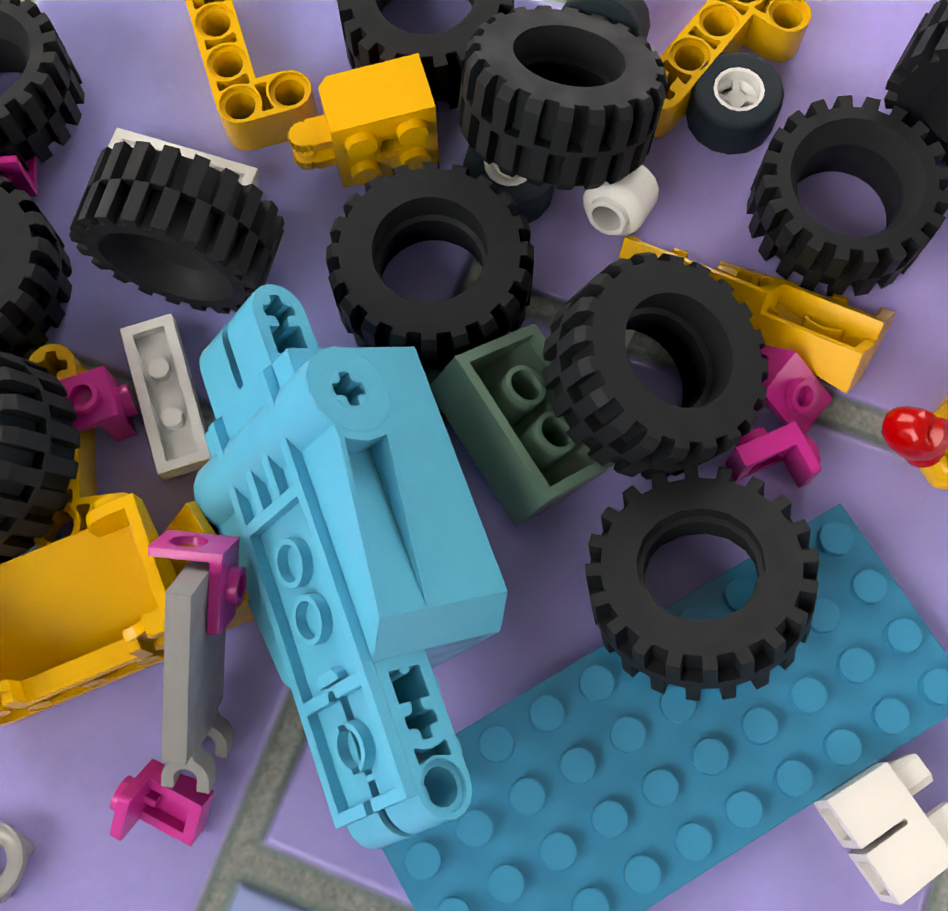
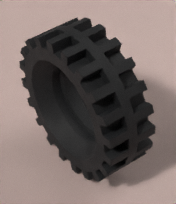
M698 466L685 468V479L672 482L668 481L665 473L651 475V490L641 494L632 485L622 492L624 508L620 512L609 506L601 515L602 534H591L588 543L591 561L590 564H585L586 580L595 625H598L600 628L603 644L609 654L614 651L619 654L625 672L634 677L641 671L650 677L651 689L665 694L669 684L684 687L686 700L700 701L701 689L719 688L722 700L736 698V685L751 681L758 690L769 684L770 671L779 665L786 670L794 662L796 647L799 642L806 643L810 633L819 584L817 581L819 568L818 550H810L809 547L811 530L805 519L797 522L791 520L792 502L783 494L772 502L764 498L765 482L752 476L746 486H742L732 482V469L719 467L716 479L699 478ZM709 534L729 539L744 549L755 564L757 583L753 595L741 609L720 619L694 621L668 613L654 601L646 588L644 576L650 558L662 545L681 536Z

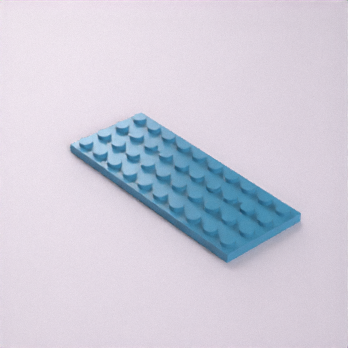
M840 503L807 523L811 530L810 550L817 549L819 556L817 574L819 584L811 629L806 643L799 642L796 647L794 662L786 670L777 665L770 671L769 684L758 690L751 681L736 685V698L722 700L719 688L701 689L700 701L686 700L684 687L669 684L665 694L651 689L650 677L641 671L634 677H631L623 670L619 654L616 651L609 654L603 645L456 733L455 735L461 744L462 756L472 785L471 803L466 812L455 820L425 832L417 833L410 838L384 847L382 850L415 911H645L948 717V655ZM751 558L746 559L664 610L672 615L698 621L720 619L741 609L751 598L756 587L757 574L755 564Z

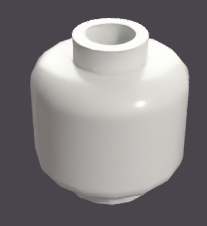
M641 165L634 172L616 183L610 185L605 181L599 188L585 190L583 207L590 223L601 233L628 236L639 230L657 203L659 187L656 178L649 169Z

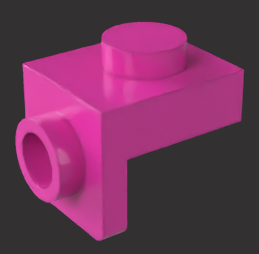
M104 365L60 380L68 394L66 398H69L74 406L78 419L72 423L73 427H76L79 432L101 425L117 442L138 435L132 416L139 414V407L133 391L128 384L120 385Z
M796 421L767 433L765 427L751 430L740 438L739 443L736 445L737 447H735L725 462L727 468L732 469V478L736 482L783 461L798 488L809 484L822 471L820 452L816 443L808 434L801 432Z
M152 758L135 778L128 775L116 789L110 802V809L115 812L109 835L121 841L137 821L141 819L181 842L192 846L204 829L215 791L211 789L209 794L197 792V780L182 773L173 788L161 787V775L165 764Z

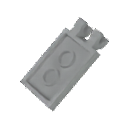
M189 561L165 592L161 762L167 763L162 771L161 787L173 788L181 775L182 769H186L197 777V792L209 794L216 781L217 768L212 755L202 748L201 745L206 736H209L215 742V757L227 759L234 744L233 728L228 720L218 712V707L223 700L226 628L220 635L206 633L209 563Z

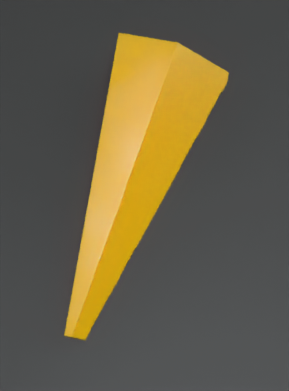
M634 235L624 237L619 258L630 259L634 254L654 253L657 255V258L666 253L684 257L685 265H690L694 262L688 259V251L674 248L671 253L640 240V237ZM720 261L716 269L707 267L711 270L710 277L716 281L724 279L735 289L731 294L740 305L743 302L747 304L753 314L749 320L754 330H761L766 346L796 351L814 375L846 394L861 380L896 313L880 307L876 315H872L849 306L848 297L833 293L832 297L828 298L799 287L796 282L724 261Z

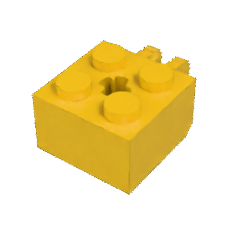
M419 53L326 76L318 87L324 114L307 118L304 122L293 123V126L289 127L290 131L287 132L289 144L294 149L292 151L296 165L300 166L301 170L306 169V171L337 165L343 188L353 185L365 186V183L378 175L382 178L392 176V169L408 165L409 170L423 169V162H439L436 106Z

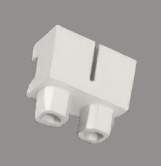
M915 753L901 756L889 762L875 763L813 803L843 848L853 849L848 852V855L880 901L902 905L948 868V802H941L925 814L915 801L913 795L934 781L931 772Z

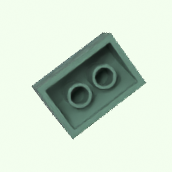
M532 323L455 356L430 385L436 403L515 527L559 503L614 467L615 464L610 461L602 466L587 455L590 448L583 442L576 445L567 435L566 431L570 427L564 417L556 418L549 403L555 398L553 389L546 390L542 371L551 364V362L545 361L543 358L546 338L536 323Z

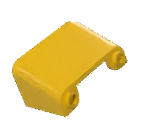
M119 492L98 499L93 504L94 509L85 517L87 529L0 564V727L28 718L164 661L165 592L177 578V574L169 558L148 556V545L155 541L159 535L143 500L134 493Z

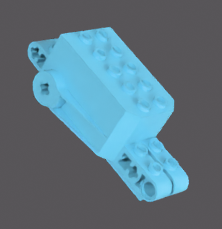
M273 284L262 285L252 293L230 321L202 351L199 359L200 372L216 421L208 427V431L204 434L211 459L197 473L193 485L195 501L206 519L217 528L219 535L240 537L238 567H245L246 591L249 595L247 602L282 682L292 690L335 829L347 826L352 838L361 846L369 849H381L410 838L417 833L425 832L457 819L466 812L471 803L472 785L462 756L461 744L454 733L440 694L439 682L432 669L500 631L508 590L415 346L346 348L332 346L319 348L317 339L312 333L305 310L300 301L290 291L281 286Z

